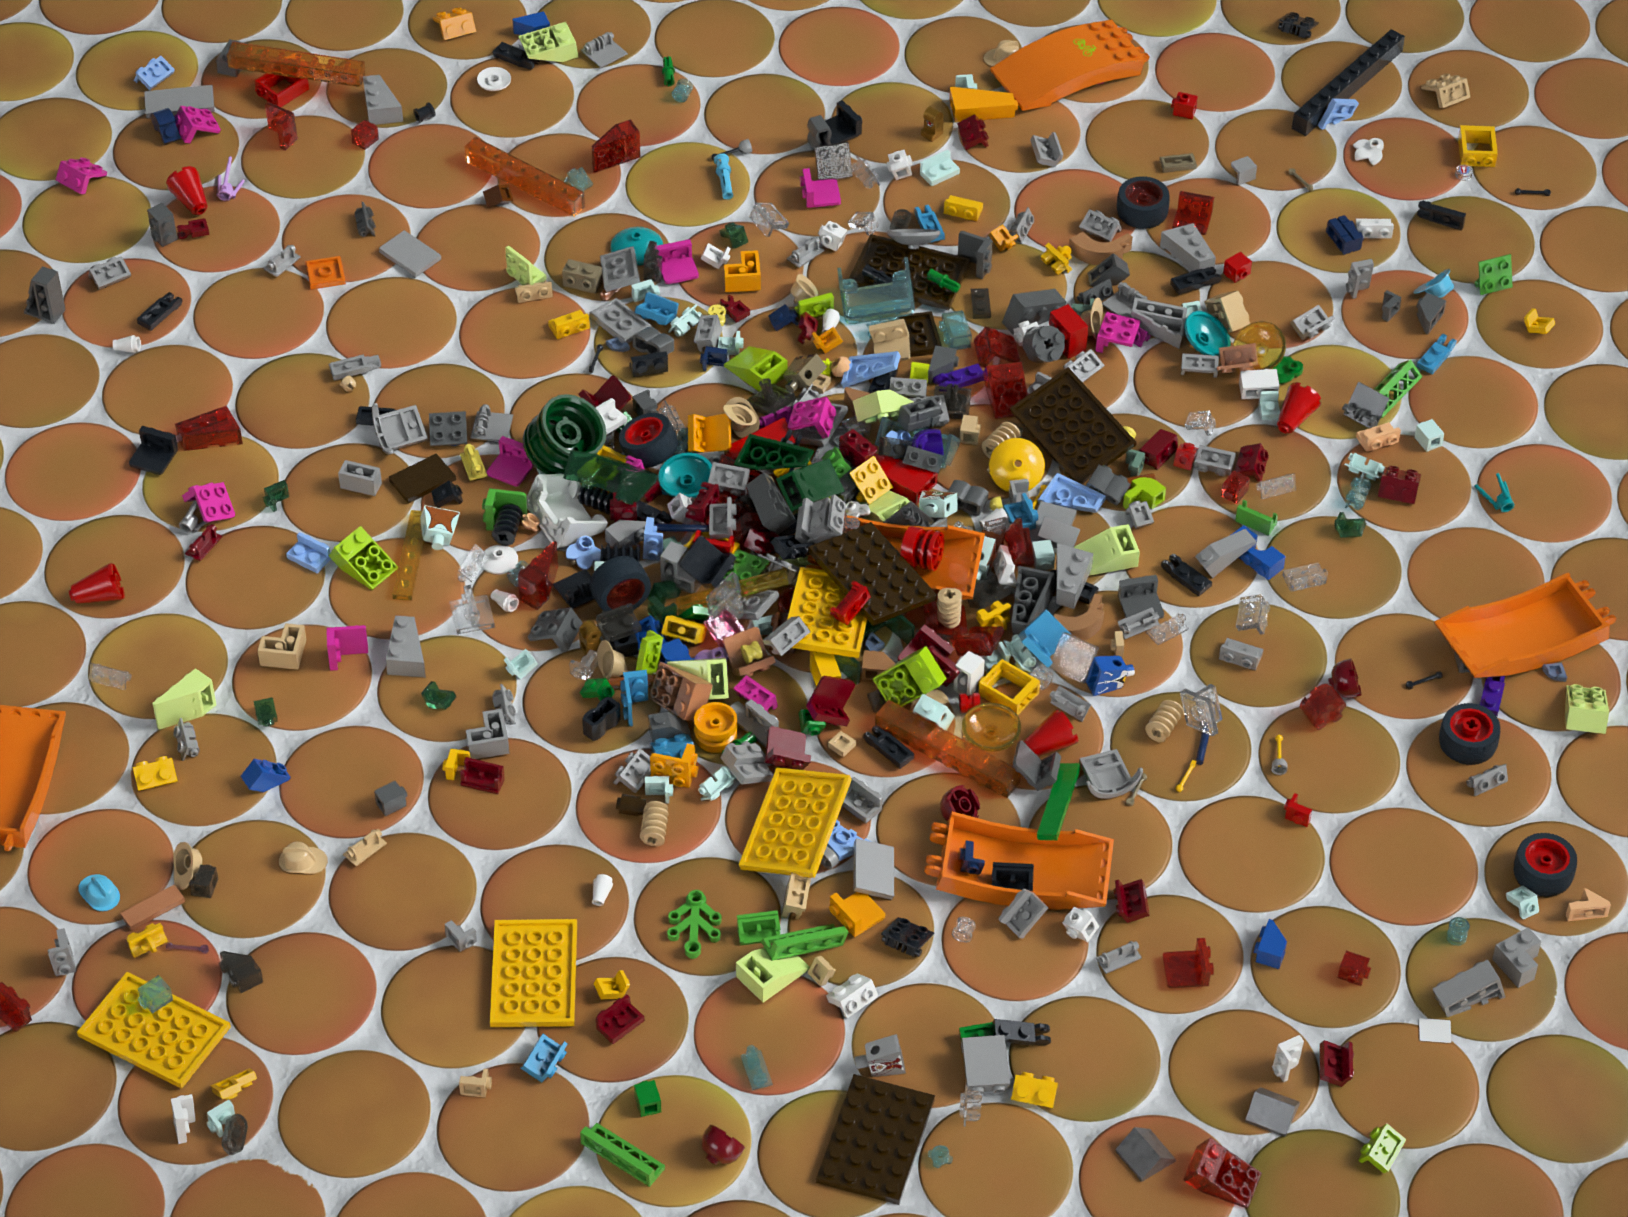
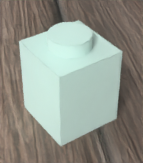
M1431 419L1421 422L1416 426L1414 438L1428 452L1442 446L1444 432Z
M1051 540L1032 542L1031 557L1035 569H1054L1055 554Z

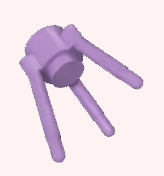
M231 156L228 158L223 184L221 185V175H218L216 196L222 201H229L231 198H235L236 193L245 182L241 180L234 191L232 185L227 183L232 161Z

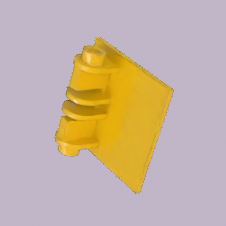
M874 456L849 473L860 491L856 497L858 502H867L870 505L893 488Z

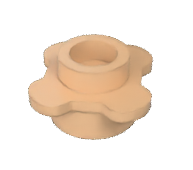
M532 513L523 514L522 525L527 530L537 532V526L540 523L539 518Z

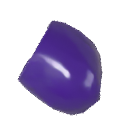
M921 430L911 439L910 446L944 456L941 430Z

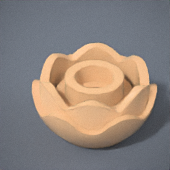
M840 356L832 362L831 372L835 377H842L844 372L849 370L851 362L847 357Z

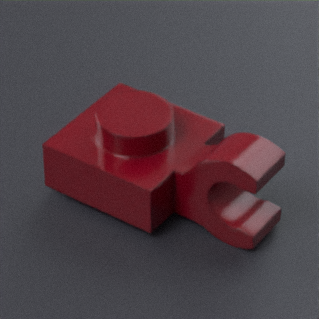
M205 218L188 221V225L177 226L179 239H185L190 234L192 238L209 235V228Z
M807 312L801 314L799 328L802 332L799 334L797 341L802 345L806 339L811 340L814 331L817 332L819 322Z

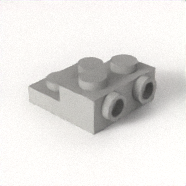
M748 741L743 742L741 745L729 743L725 747L720 758L741 784L769 782L773 778L774 774L764 763L766 755L756 743L750 744Z

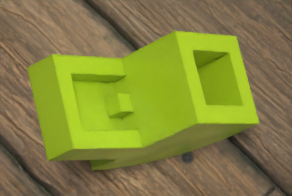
M1141 477L1134 479L1131 482V489L1127 490L1123 496V507L1127 510L1129 504L1135 501H1147L1149 508L1154 509L1165 501L1166 487L1152 478Z

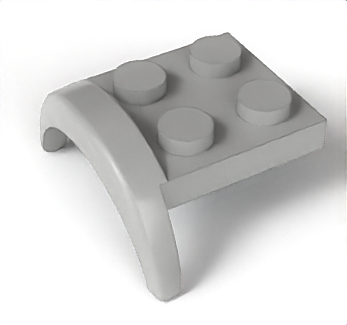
M374 403L372 405V419L375 432L385 454L391 455L394 454L393 450L427 441L428 438L416 405L379 415L378 404Z
M1117 749L1083 757L1079 760L1080 766L1088 780L1086 784L1089 791L1095 797L1101 799H1109L1126 794L1137 785L1143 774V768H1138L1131 778Z

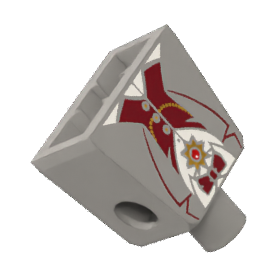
M897 1034L866 1043V1055L855 1057L856 1068L869 1067L873 1077L906 1073Z

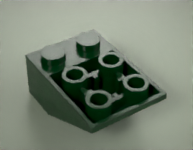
M830 459L793 470L776 478L792 514L798 513L799 507L802 506L803 499L805 498L814 503L827 497L831 499L832 495L838 496L845 492Z

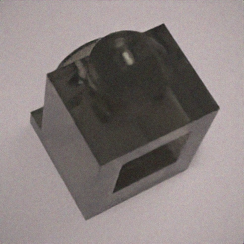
M200 864L198 872L194 873L193 880L189 882L191 895L212 898L218 882L216 867Z

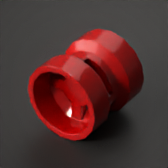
M965 693L959 694L960 713H967L968 710L980 712V694L973 693L969 696Z

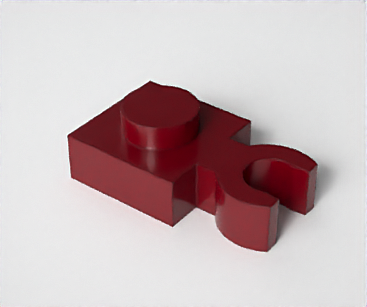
M727 295V302L720 299V305L725 308L726 314L736 323L750 315V309L740 300L734 302L733 296Z

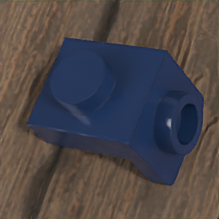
M786 304L768 315L776 331L791 321L796 326L799 325L797 312L794 308L790 309Z
M706 346L705 352L701 353L700 364H703V371H707L708 365L724 367V364L728 362L727 349Z
M966 840L963 848H959L958 860H961L960 872L980 875L985 861L973 858L974 842Z

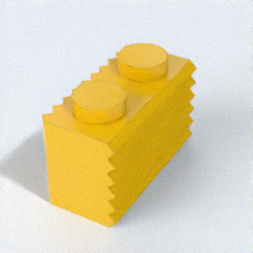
M669 615L665 617L661 633L662 635L679 638L687 642L701 644L705 639L707 625Z

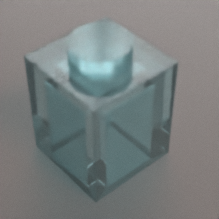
M159 975L138 988V1001L144 1009L148 1008L151 1013L156 1012L173 1001L171 988Z

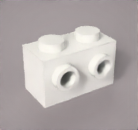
M1277 369L1240 371L1239 387L1241 399H1259L1260 392L1262 391L1279 392Z
M970 651L958 659L955 667L960 671V674L954 679V691L960 694L965 693L969 696L979 690L978 682L984 676V659Z

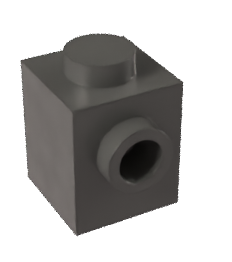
M396 781L374 791L375 802L385 816L407 806V792Z

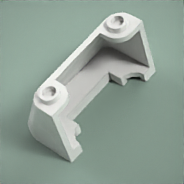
M574 474L537 475L527 495V509L539 518L540 523L538 525L554 548H565L575 544L577 539L582 536L592 537L600 534L608 524L601 514H596L591 518L583 505L579 503L577 496L581 484Z

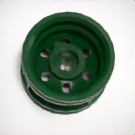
M569 394L558 395L550 399L541 409L540 413L527 425L523 434V447L531 463L543 473L576 475L575 471L602 449L606 441V425L598 410L585 399Z

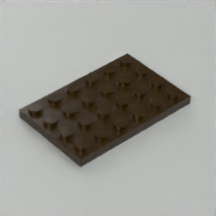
M870 234L848 279V286L949 310L957 293L945 287H939L937 283L927 279V274L931 269H934L940 274L948 275V278L961 285L971 264V259L921 246L918 249H909V245ZM868 264L878 271H884L887 276L897 280L896 287L890 290L881 284L874 283V280L862 275L863 268Z
M1069 367L1010 408V412L1070 479L1080 484L1090 479L1098 465H1110L1137 445L1134 438Z
M872 522L808 548V553L845 595L851 590L853 586L851 583L853 581L868 588L871 598L861 608L860 612L873 626L936 600L937 594L911 565L900 556V553Z
M853 1074L820 1166L816 1183L900 1205L935 1101V1095Z

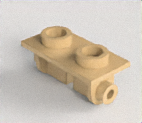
M544 280V282L534 283V285L527 284L515 287L518 303L553 297L552 282Z
M373 829L364 839L352 847H348L343 856L352 864L358 866L385 846L387 842L380 837L382 833L379 829Z

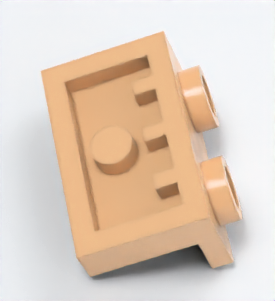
M1390 422L1359 431L1356 434V438L1364 450L1368 452L1398 443L1401 430L1399 427L1393 428Z

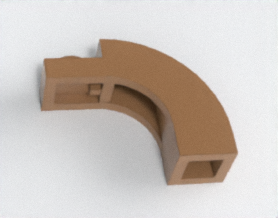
M1081 232L1069 239V247L1072 250L1071 254L1077 259L1088 264L1098 265L1113 253L1123 260V254L1128 253L1132 249L1133 237L1127 233L1111 242H1098L1091 239L1084 232Z
M1094 594L1088 611L1081 616L1067 617L1054 614V617L1072 635L1065 643H1077L1087 640L1100 630L1104 620V604L1101 603L1102 595Z

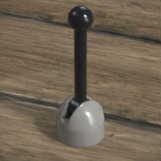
M746 139L739 143L738 148L720 154L728 155L737 151L747 154L752 152V146L749 139ZM712 154V160H714V157L718 154Z

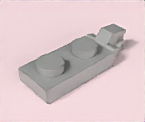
M363 354L329 363V369L334 381L381 367L378 355L364 357Z

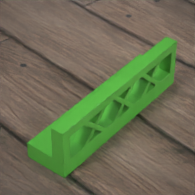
M1411 359L1399 363L1374 388V390L1389 397V391L1394 392V399H1389L1381 418L1422 378V375ZM1409 370L1415 376L1413 380L1409 379ZM1399 381L1404 382L1403 390L1399 389Z
M833 923L766 937L762 939L761 943L773 961L843 946L848 930L845 926L836 928Z
M598 1123L591 1129L585 1126L580 1132L582 1145L649 1187L665 1170L664 1164ZM598 1131L601 1134L605 1135V1138L600 1136L596 1132ZM649 1165H653V1166L656 1167L657 1169L654 1171V1169H653L652 1167H650Z

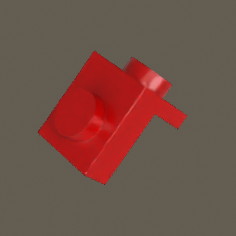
M1181 443L1176 450L1173 466L1191 470L1199 448L1194 447L1195 445L1191 443Z
M1294 793L1292 798H1288L1285 803V819L1308 827L1311 821L1312 809L1298 804V794Z

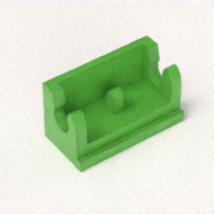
M1243 500L1242 505L1239 504L1237 507L1235 521L1269 536L1277 525L1278 514L1273 513V518L1248 508L1247 501Z
M778 910L737 915L740 946L761 943L763 938L780 935L781 928Z

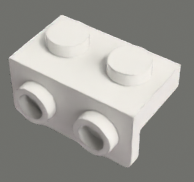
M857 973L850 976L842 985L835 987L826 997L829 1003L841 1007L844 1017L849 1018L877 998L878 994L872 979Z

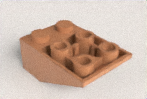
M659 662L649 699L683 720L694 721L696 711L702 705L707 704L713 684L701 677Z

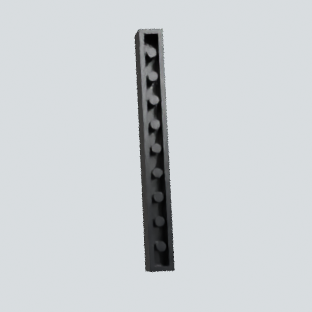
M1392 29L1389 30L1294 113L1292 129L1304 136L1308 135L1318 126L1332 98L1349 99L1403 52L1405 36Z

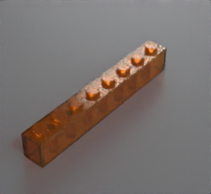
M232 42L227 54L228 68L305 78L307 80L361 87L363 76H365V61L239 42Z
M474 137L464 146L466 162L573 217L585 208L584 192L477 137Z
M890 700L875 715V725L881 727L885 732H889L898 741H902L914 750H918L929 758L943 763L946 767L954 769L961 775L976 781L979 785L993 790L998 795L1008 798L1020 784L1021 773L1017 772L1010 764Z

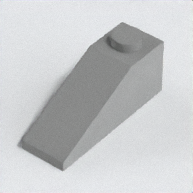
M1243 529L1208 545L1195 557L1209 575L1214 578L1257 542L1246 529Z

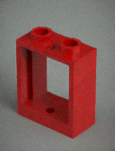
M284 61L255 80V91L259 97L264 98L271 105L279 109L309 90L308 76ZM284 79L292 84L278 94L270 89Z

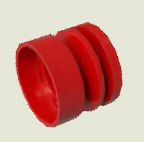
M910 526L903 537L900 556L911 567L915 568L920 563L922 569L928 568L929 571H936L943 556L944 534L939 531L934 532L933 530H928L925 534L923 528Z

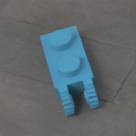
M925 205V213L923 214L919 207H915L914 213L921 229L940 230V235L931 242L945 240V233L931 207Z
M1442 334L1437 342L1417 362V367L1433 375L1450 355L1457 340L1451 339L1447 347H1445L1443 344L1446 341L1447 335Z

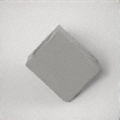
M1248 156L1231 162V167L1238 173L1236 182L1238 185L1256 179L1257 165Z
M1028 479L1010 481V503L1021 502V493H1026L1028 499H1030Z

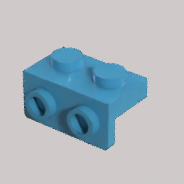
M648 292L646 293L645 301L636 306L635 313L641 315L644 319L655 320L657 324L667 325L676 318L679 304Z
M1021 493V502L1004 505V510L1014 533L1036 529V521L1039 519L1038 512L1033 509L1032 500L1028 499L1026 493Z
M677 734L674 738L669 739L659 738L655 742L650 743L653 753L682 758L687 744L694 745L690 736L686 734Z
M542 1034L521 1069L541 1083L547 1077L551 1079L557 1070V1067H555L557 1061L561 1062L567 1053L564 1049L568 1043L564 1041L559 1045L545 1034Z

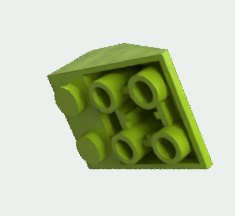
M749 346L726 362L724 367L763 394L784 378L783 375L788 369V360L775 351Z
M361 526L336 545L328 555L342 571L370 590L376 588L399 568Z
M927 646L872 679L891 710L895 711L921 697L922 694H927L940 687L947 678Z

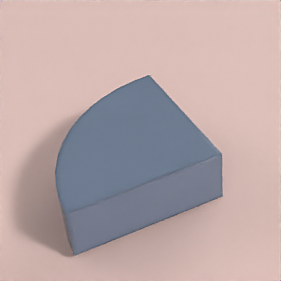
M618 337L606 341V346L611 350L618 352L630 350L628 343L623 342L622 344Z
M873 632L868 635L865 650L879 652L885 648V643Z
M1562 663L1543 665L1542 670L1549 678L1566 682L1567 675Z

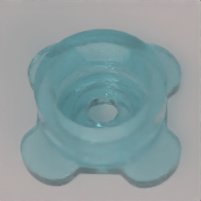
M939 1145L928 1152V1157L932 1159L935 1168H940L941 1165L946 1163L951 1164L953 1161V1157L949 1155V1150L946 1146Z

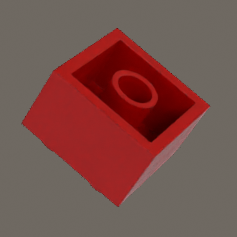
M1069 304L1051 311L1049 326L1057 328L1065 336V346L1062 354L1067 359H1070L1082 351L1086 352L1088 325Z

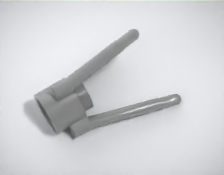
M196 500L179 523V527L186 533H191L193 530L197 532L202 526L207 524L205 521L197 523L198 518L193 514L198 506Z

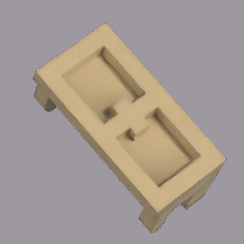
M791 872L786 886L781 917L787 918L789 913L793 912L796 914L795 919L797 920L801 917L802 912H805L811 878Z

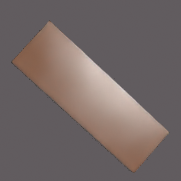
M172 885L121 912L120 915L132 931L185 902V898L177 887Z

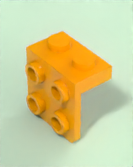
M461 7L452 9L450 13H446V11L436 13L437 16L433 17V21L440 24L443 40L476 32L472 12Z
M696 414L688 415L687 444L689 452L704 453L730 450L731 419L726 414L708 417Z
M687 744L682 758L651 753V777L669 776V784L690 788L693 777L696 778L698 774V766H696L698 754L695 753V745Z
M837 892L830 896V912L846 927L854 938L885 919V912L868 894L856 892L844 900Z

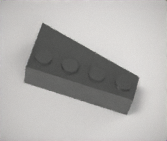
M1018 566L1017 587L1012 615L1013 636L1019 635L1045 609L1047 610L1056 590L1055 573Z

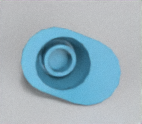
M1450 269L1444 270L1434 279L1419 286L1413 293L1417 294L1425 291L1439 298L1444 297L1454 289V284L1448 275Z
M90 875L79 884L78 891L80 895L95 910H111L117 906L120 900V893L117 887L104 875Z

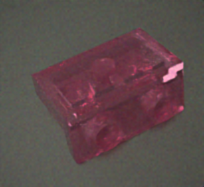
M728 606L717 610L703 621L718 645L725 648L723 644L725 637L746 630L738 622L735 613Z

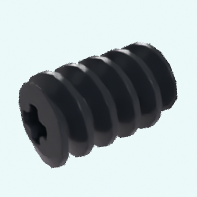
M584 481L579 490L578 501L580 504H585L587 507H592L595 510L598 509L600 512L610 515V499H613L614 491H610L608 494V489L604 488L601 492V486H597L595 489V484L591 483L588 487V481ZM619 493L617 494V501H620Z
M506 504L500 507L492 531V537L497 543L504 546L514 543L522 517V511L518 506Z
M609 543L606 544L605 548L601 545L600 561L605 562L617 556H630L640 562V546L637 545L636 549L633 550L632 544L629 545L628 549L625 548L624 544H622L620 549H618L617 543L614 544L613 549L610 548Z

